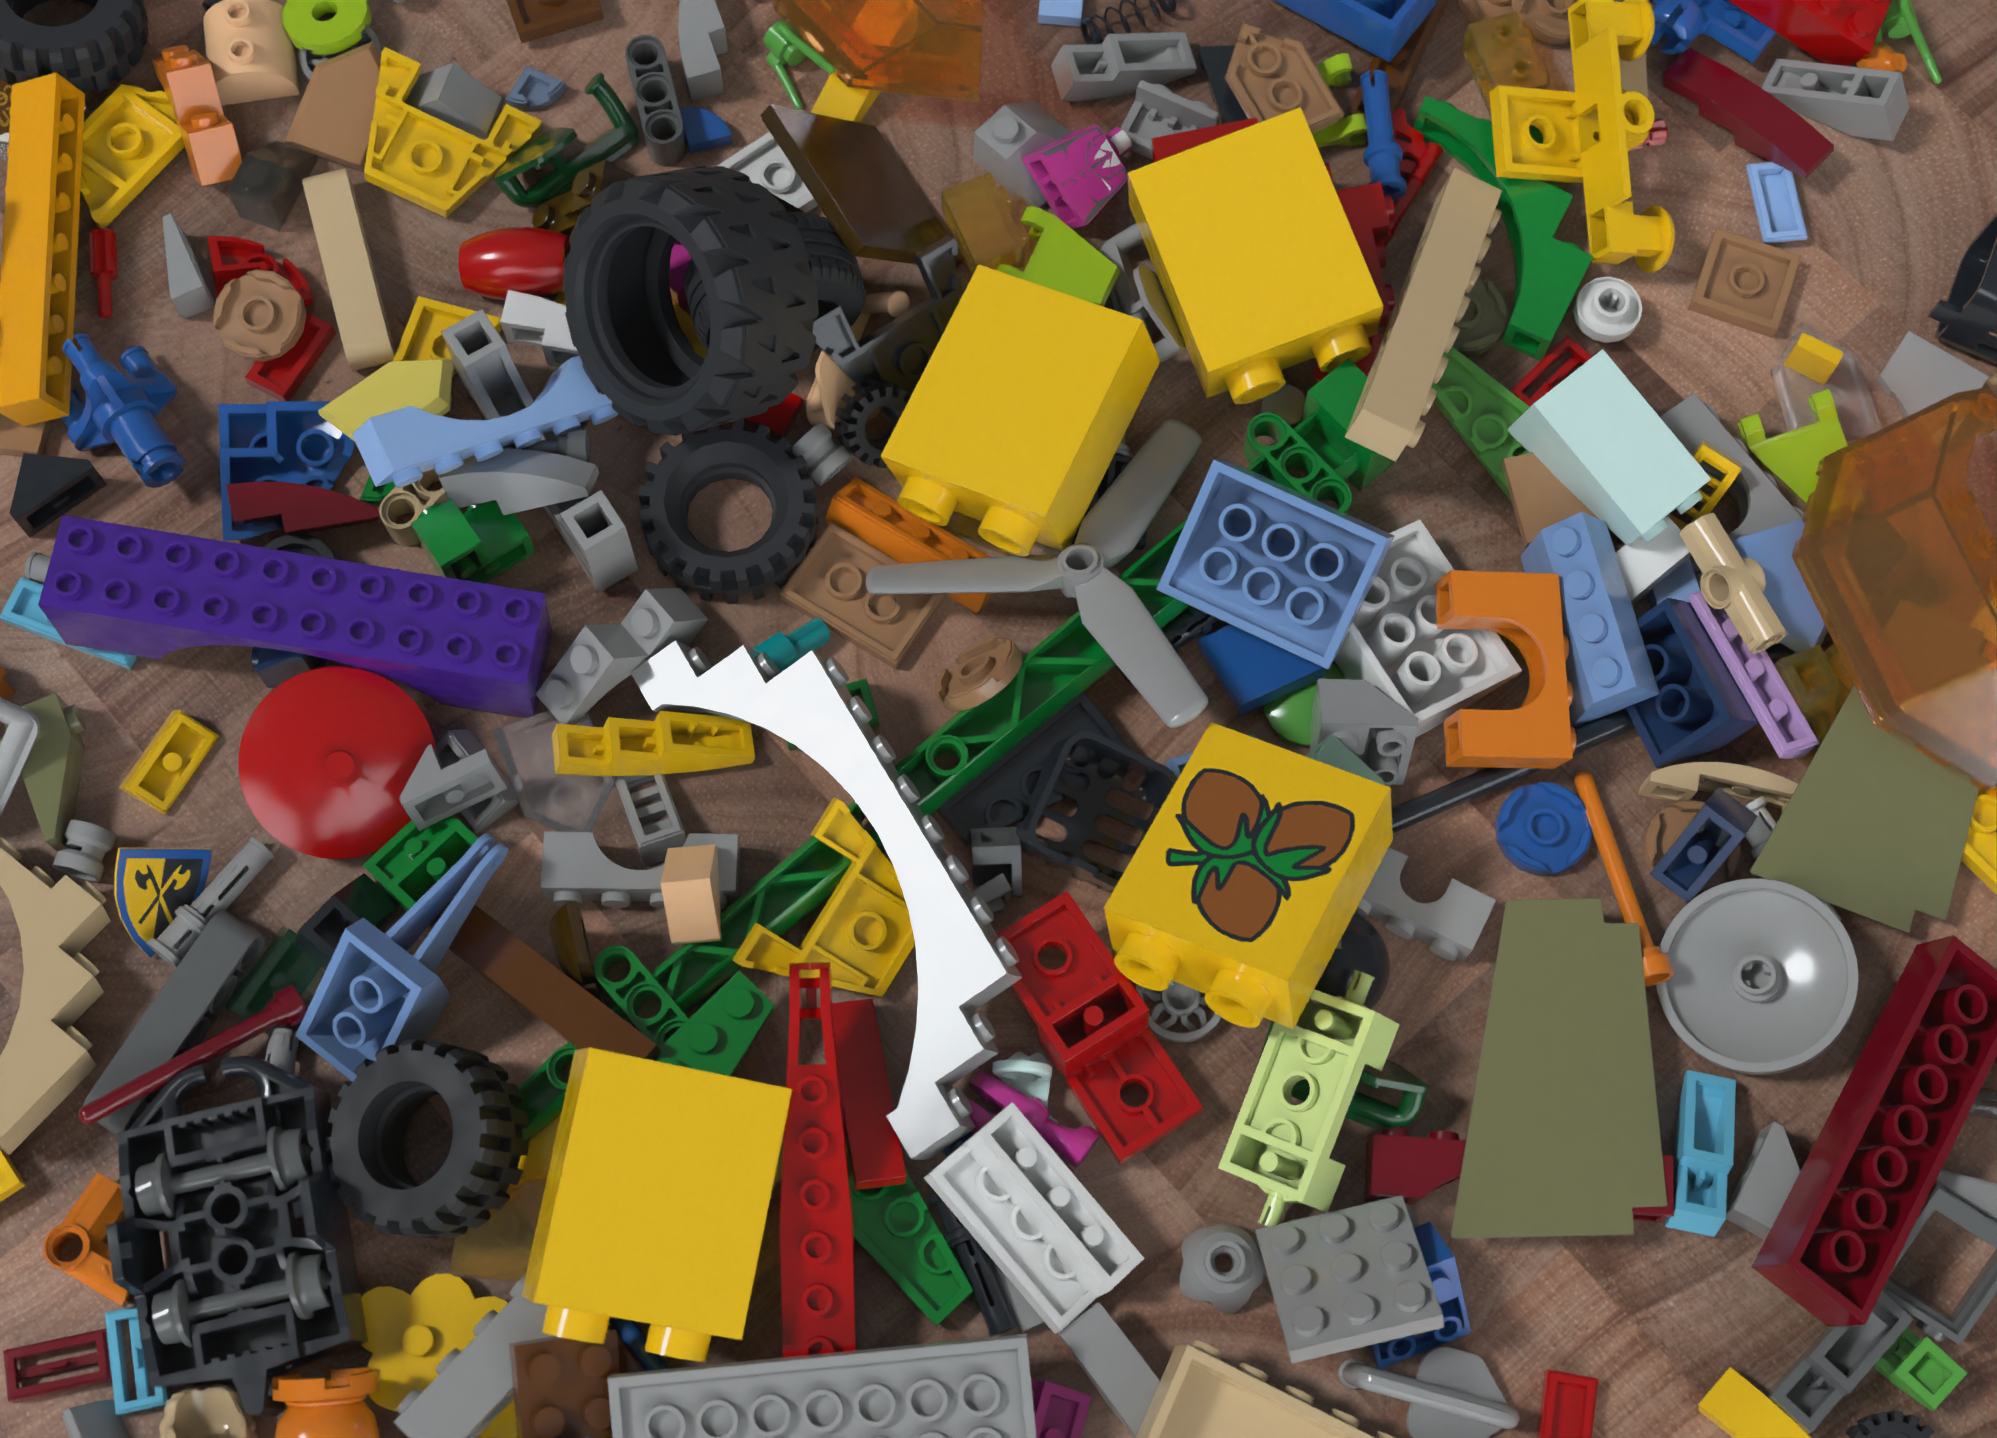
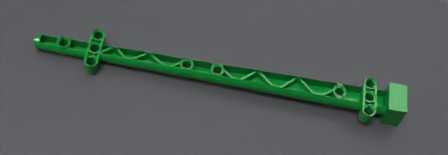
M1349 358L1346 359L1307 392L1300 423L1294 429L1277 414L1268 412L1260 413L1253 417L1249 422L1243 447L1244 456L1251 464L1247 469L1317 501L1331 500L1338 505L1339 509L1337 510L1348 514L1352 494L1344 480L1348 479L1360 492L1395 463V461L1345 438L1367 376ZM1268 436L1274 439L1276 444L1272 446L1261 445L1255 438ZM1294 467L1300 468L1308 476L1295 478L1289 475L1286 470ZM1187 519L1118 577L1133 588L1160 629L1190 606L1156 590ZM1079 611L1023 657V663L1019 672L1005 688L982 704L959 711L895 765L899 775L905 774L917 788L920 798L916 803L924 816L933 814L944 803L1116 666L1111 657L1082 624ZM950 754L957 757L960 763L952 770H943L935 765V761L942 755ZM854 800L847 806L851 811L850 813L877 843V847L881 852H886L878 833L867 830L862 826V821L866 818V815ZM810 837L720 913L722 941L684 944L651 973L628 948L615 945L603 949L597 955L593 966L598 982L614 1002L609 1008L649 1038L659 1048L689 1019L685 1013L743 967L734 962L733 958L755 923L781 937L833 894L851 865V860L815 837ZM624 962L631 965L630 973L626 979L620 982L607 980L608 970L614 964ZM655 998L661 1001L660 1012L653 1018L643 1019L638 1016L639 1005L646 999ZM569 1043L554 1051L547 1061L517 1085L522 1095V1102L518 1103L517 1106L518 1109L527 1111L529 1127L523 1129V1140H530L561 1115L568 1084L561 1081V1072L567 1064L573 1061L576 1050Z

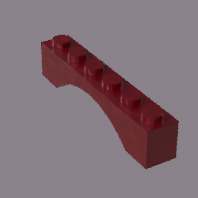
M1404 1128L1380 1129V1134H1373L1366 1142L1365 1202H1375L1402 1195L1407 1205H1415L1433 1191L1459 1180L1466 1141L1459 1140V1133L1450 1131H1433L1429 1133V1138L1410 1137V1130ZM1662 1155L1667 1206L1632 1208L1633 1221L1662 1223L1674 1216L1672 1155Z

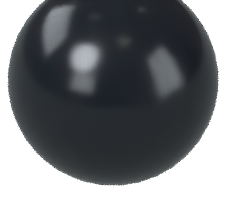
M1354 913L1341 937L1342 949H1335L1315 990L1334 997L1341 996L1345 998L1354 975V970L1366 973L1375 978L1364 1002V1005L1371 1010L1381 999L1389 980V953L1383 938L1369 921Z

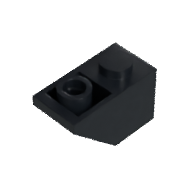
M363 873L333 894L298 930L296 945L326 971L345 928L365 918L379 929L400 907V904Z

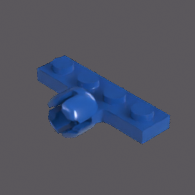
M1652 0L1656 4L1653 8L1655 29L1650 45L1654 47L1662 37H1665L1669 41L1660 51L1664 54L1683 52L1697 35L1705 34L1754 63L1777 33L1728 0Z

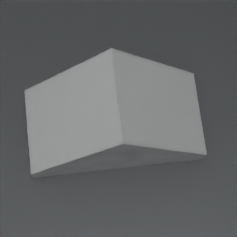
M450 63L421 74L408 102V105L467 133L488 138L503 104L501 96L455 63Z

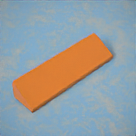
M854 477L832 497L825 518L827 524L830 522L834 523L899 563L990 557L938 525L929 523L911 514L896 500L857 477ZM947 593V596L969 610L978 613L993 593Z

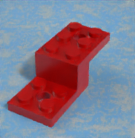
M1065 891L996 934L998 938L1005 937L1019 957V962L1015 966L1023 978L1015 982L1011 987L1038 1026L1040 1046L1097 1131L1101 1134V1137L1120 1165L1203 1112V1105L1148 1027L1149 1008L1129 979L1118 970L1113 956L1068 891ZM1047 948H1059L1066 954L1067 961L1061 968L1050 970L1040 964L1039 956ZM1129 1084H1139L1147 1090L1149 1097L1142 1106L1130 1107L1122 1101L1120 1092Z

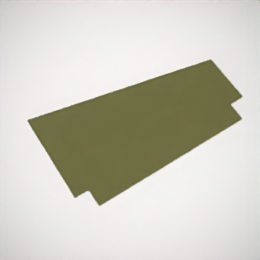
M1901 600L1750 870L1752 874L1768 880L1791 884L1805 890L1817 899L1906 933L1910 932L1915 910L1941 920L1947 919L1997 719V662L1980 655L1985 635L1984 631L1909 601Z
M1601 898L1507 900L1451 1238L1633 1235L1632 1208L1667 1206L1639 924L1605 923Z

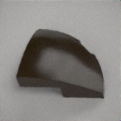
M576 901L566 903L553 915L549 923L550 937L559 965L564 974L604 1004L601 985L594 974V963L591 959L583 914Z

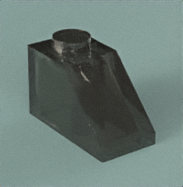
M274 141L247 153L226 190L239 216L280 232L303 189L302 179L310 176L318 161V157L280 141Z

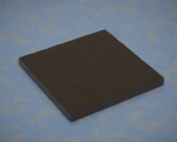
M772 104L760 115L762 121L852 256L917 265L913 257L914 254L946 235L949 236L876 126ZM959 249L958 255H955L956 269L965 261Z

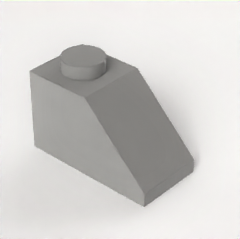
M1772 1122L1760 1130L1726 1203V1219L1764 1240H1766L1800 1173L1782 1125Z

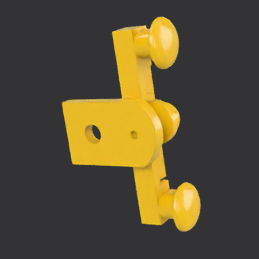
M1578 0L1568 8L1575 92L1498 85L1489 92L1496 176L1584 184L1590 255H1593L1591 263L1619 264L1634 256L1638 267L1642 271L1653 273L1660 270L1668 262L1673 252L1675 227L1670 214L1664 208L1650 206L1641 215H1634L1633 202L1625 201L1632 197L1628 152L1645 141L1649 130L1654 124L1655 114L1651 102L1643 94L1622 89L1619 57L1624 61H1634L1645 53L1654 34V11L1649 0H1625L1624 2H1615L1614 0ZM1530 125L1540 130L1543 137L1542 144L1532 139L1529 132Z

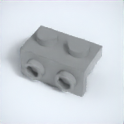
M1141 80L1136 88L1135 101L1120 128L1126 132L1131 140V151L1153 160L1151 153L1152 138L1219 125L1220 114L1203 102L1190 101L1174 94L1163 85L1150 84Z

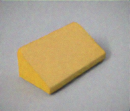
M180 709L173 710L124 779L119 789L165 815L219 735Z

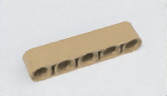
M342 168L303 178L302 183L350 369L353 372L391 362L396 352L347 168Z

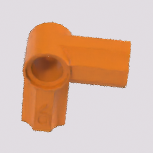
M96 1173L62 1224L54 1227L47 1234L43 1242V1254L46 1260L61 1273L74 1278L122 1308H126L135 1299V1296L114 1283L109 1245L105 1243L108 1239L107 1225L120 1221L124 1215L121 1185L106 1176ZM71 1239H82L83 1250L81 1254L73 1261L62 1262L60 1253L63 1245Z

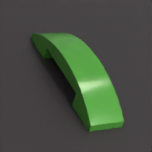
M1908 1327L1873 1366L1886 1379L1931 1411L1939 1406L1967 1374L1963 1368L1927 1336L1921 1340Z

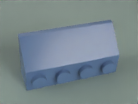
M1580 512L1540 530L1520 557L1525 573L1559 574L1563 634L1567 636L1569 641V655L1565 662L1566 676L1573 689L1572 703L1569 707L1571 726L1578 727L1660 694L1606 522L1587 513Z

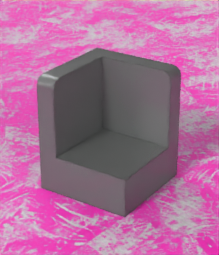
M1017 827L970 829L972 881L974 885H983L1003 873L1008 884H1011L1012 898L1022 897L1021 842L1016 834Z

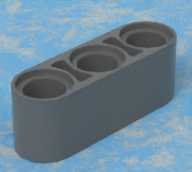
M640 35L633 38L627 44L625 56L648 154L651 160L658 165L673 166L684 159L687 153V144L665 49L662 42L656 37ZM645 62H653L650 65H641ZM654 99H663L662 101L657 103L650 102ZM663 136H672L668 140H658Z

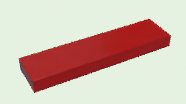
M873 999L832 1003L845 1135L855 1190L905 1184L906 1171L900 1140L886 1117L894 1111L874 1001Z

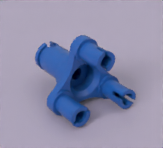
M79 333L74 335L83 349L81 352L77 350L70 338L67 339L63 344L62 350L80 373V383L84 388L86 402L84 403L75 388L71 389L69 416L61 417L68 428L67 435L76 449L79 451H90L116 443L147 487H161L175 480L183 472L184 469L181 464H185V460L177 452V448L156 420L160 412L177 394V387L170 377L158 370L149 357L148 352L142 346L129 348L120 357L121 361L119 363L127 371L128 376L120 372L112 362L104 360L88 334Z

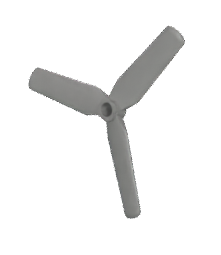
M1173 419L1164 420L1082 519L1075 544L1064 549L1059 556L1028 555L1023 557L1016 555L875 565L868 571L866 588L873 595L1011 593L1060 588L1067 598H1076L1082 624L1164 723L1170 728L1183 726L1202 713L1208 704V698L1133 588L1109 570L1135 548L1202 444V438L1187 424Z

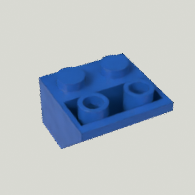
M1430 1222L1415 1227L1414 1231L1443 1314L1444 1328L1368 1345L1378 1369L1385 1368L1471 1333L1455 1256Z

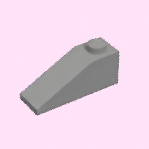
M1776 58L1761 87L1793 111L1850 136L1893 141L1909 109L1902 73L1895 71Z

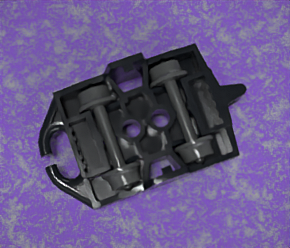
M252 1056L228 1057L221 1060V1069L224 1077L245 1076L251 1078L257 1083L259 1088V1096L257 1098L183 1115L181 1112V1102L186 1093L196 1086L210 1082L209 1067L206 1063L179 1072L165 1084L127 1131L117 1133L119 1177L125 1218L122 1221L108 1224L106 1227L114 1283L135 1296L140 1337L150 1387L172 1389L234 1382L247 1414L277 1417L283 1413L285 1401L273 1400L272 1377L285 1374L288 1371L368 1342L348 1210L337 1195V1190L341 1187V1184L331 1182L327 1166L333 1163L332 1154L326 1152V1137L331 1136L333 1123H328L332 1109L330 1094L265 1060ZM276 1110L280 1111L282 1126H278ZM238 1198L241 1204L239 1216L229 1223L226 1218L227 1206L232 1200ZM160 1232L168 1233L172 1266L166 1270L164 1268ZM244 1248L248 1254V1263L244 1270L237 1274L233 1268V1259L236 1253Z

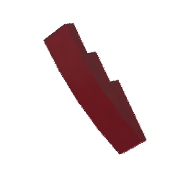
M1691 48L1662 74L1663 87L1697 102L1699 116L1733 131L1735 145L1800 176L1807 178L1834 151L1833 143L1770 93L1727 66Z

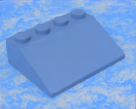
M1224 458L1214 459L1156 590L1319 666L1330 669L1395 536Z

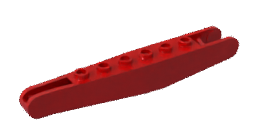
M830 962L790 963L789 965L790 1020L786 1088L792 1089L784 1127L780 1204L783 1358L857 1350L854 1211L833 1021ZM820 969V977L801 978V970ZM802 988H806V1008H802ZM817 988H820V1008H817ZM821 1018L826 1064L800 1065L802 1019Z

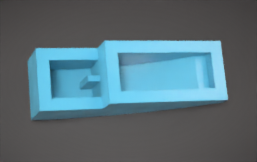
M1687 1070L1684 1075L1671 1154L1673 1156L1674 1216L1665 1221V1227L1715 1237L1726 1220L1727 1175L1733 1167L1736 1094V1080L1691 1070Z

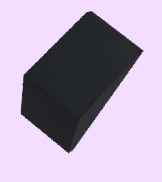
M23 453L10 515L30 538L107 484L88 459Z

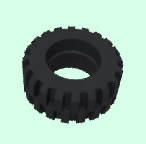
M0 0V78L10 85L57 72L85 93L95 89L99 93L108 89L110 81L113 79L119 82L130 73L129 64L135 66L143 55L142 48L147 44L149 32L144 0H80L94 6V9L82 19L62 26H42L23 19L24 15L33 7L49 0Z
M420 1039L404 1040L399 1046L390 1044L378 1050L375 1054L377 1061L365 1059L354 1070L357 1076L353 1082L345 1081L338 1093V1096L342 1098L337 1109H331L328 1123H333L331 1136L326 1137V1152L332 1154L333 1163L327 1166L331 1182L341 1184V1187L337 1190V1195L346 1207L354 1208L353 1212L356 1218L366 1225L376 1226L378 1231L389 1234L438 1239L439 1237L453 1238L465 1234L468 1227H480L490 1220L491 1214L488 1211L489 1209L501 1210L509 1200L510 1195L506 1190L510 1184L518 1185L523 1170L518 1168L521 1155H528L529 1141L523 1140V1129L529 1127L527 1111L518 1109L517 1104L522 1102V1095L517 1085L506 1082L509 1079L508 1073L499 1064L489 1062L488 1056L474 1050L434 1040L427 1042ZM439 1093L447 1103L452 1116V1145L447 1159L440 1170L430 1180L418 1186L409 1175L403 1157L404 1134L408 1122L417 1108L427 1099Z

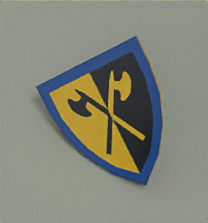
M118 847L115 865L114 896L119 917L130 938L150 958L156 953L146 944L151 937L157 939L177 917L175 911L179 906L183 907L185 904L190 906L204 891L209 873L212 849Z

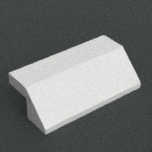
M1013 1102L924 1177L1054 1334L1062 1331L1097 1297L1111 1291L1144 1259Z

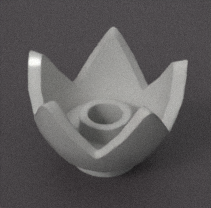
M1221 1223L1197 1229L1183 1239L1181 1246L1183 1265L1179 1277L1182 1295L1197 1301H1208L1219 1311L1234 1314L1246 1304L1252 1292L1263 1283L1266 1271L1260 1250L1250 1234L1239 1226ZM1218 1255L1230 1257L1233 1263L1232 1270L1227 1273L1218 1271L1214 1264L1215 1257Z

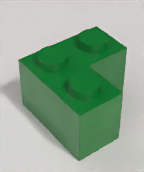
M451 498L443 504L438 503L427 507L421 512L418 519L411 523L429 561L441 577L486 584L536 552L528 532L514 513L503 515L496 500L471 505L467 512L462 514Z

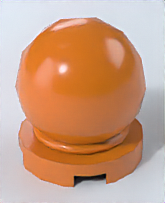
M371 1367L325 1369L326 1379H301V1371L272 1377L273 1400L285 1401L286 1406H288L277 1422L275 1438L380 1437L375 1414L363 1401L366 1398V1394L378 1391V1369L371 1370Z

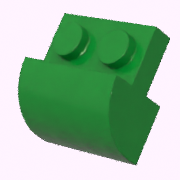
M453 816L443 819L421 831L418 830L411 820L366 861L363 866L408 911L464 856L478 838L460 820L455 819Z

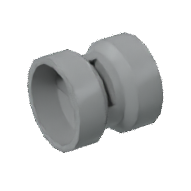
M823 422L808 431L792 447V453L796 457L803 456L807 466L811 469V477L820 487L834 478L854 457L844 446L837 445L832 440V432Z
M70 820L64 833L67 839L64 849L57 852L52 867L75 878L99 882L105 869L102 860L105 853L112 850L117 836L110 830L80 820Z

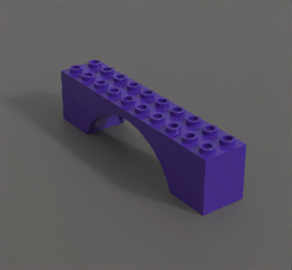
M62 515L38 606L67 645L161 659L164 655L178 649L205 645H236L284 650L341 662L383 675L426 694L441 705L534 720L539 702L536 693L543 683L553 634L545 593Z

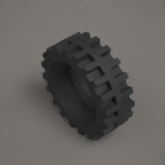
M744 419L733 421L732 429H718V426L707 428V432L695 435L694 432L681 434L683 442L676 447H673L666 441L660 447L662 459L659 463L655 464L649 461L645 469L646 485H640L638 492L641 510L638 511L640 523L649 553L654 556L659 571L664 577L670 574L675 579L677 588H681L685 593L690 587L698 590L700 599L711 602L713 594L726 595L728 604H738V594L752 592L754 599L757 600L765 597L764 587L775 583L779 589L785 586L788 582L787 573L793 567L795 569L799 567L805 558L807 548H812L816 541L815 526L818 524L815 487L813 478L810 479L807 463L803 456L796 457L792 453V443L785 437L778 442L772 439L770 428L760 424L756 432L746 430ZM727 479L749 481L761 488L771 502L773 510L771 523L763 537L748 548L730 552L713 550L698 542L687 524L689 505L696 494L713 482Z

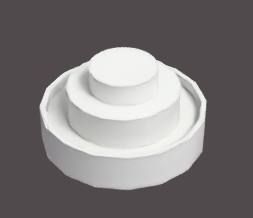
M1600 277L1584 285L1575 300L1573 313L1578 327L1593 340L1605 343L1618 342L1630 336L1641 318L1642 304L1640 296L1633 286L1622 279Z

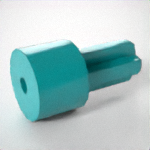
M813 618L786 636L781 632L775 633L752 647V650L759 654L762 652L767 653L781 673L810 651H814L829 642L830 630L820 618Z

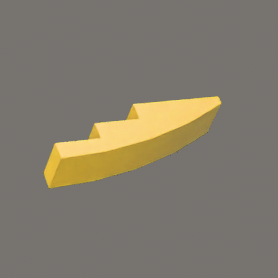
M659 711L655 721L608 717L604 727L557 723L552 732L555 774L590 776L662 775L752 764L755 760L751 723L723 716Z

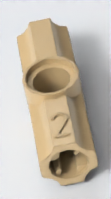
M1714 513L1703 515L1694 522L1687 524L1679 532V535L1703 573L1700 587L1705 601L1715 609L1724 608L1751 654L1762 652L1780 642L1788 633L1763 594L1766 581L1762 567L1752 558H1741Z

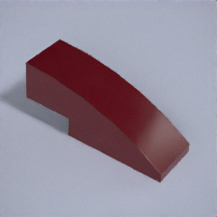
M259 481L226 484L235 526L282 518L285 535L379 521L377 507L352 496L321 487L290 482Z

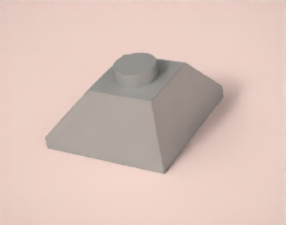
M1035 101L1006 104L974 132V161L1027 206L1043 209L1048 202L1021 158L1071 133V131Z

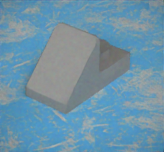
M430 744L425 749L399 799L418 830L421 831L506 790L507 787L500 771L486 749L466 756L446 767L432 744Z

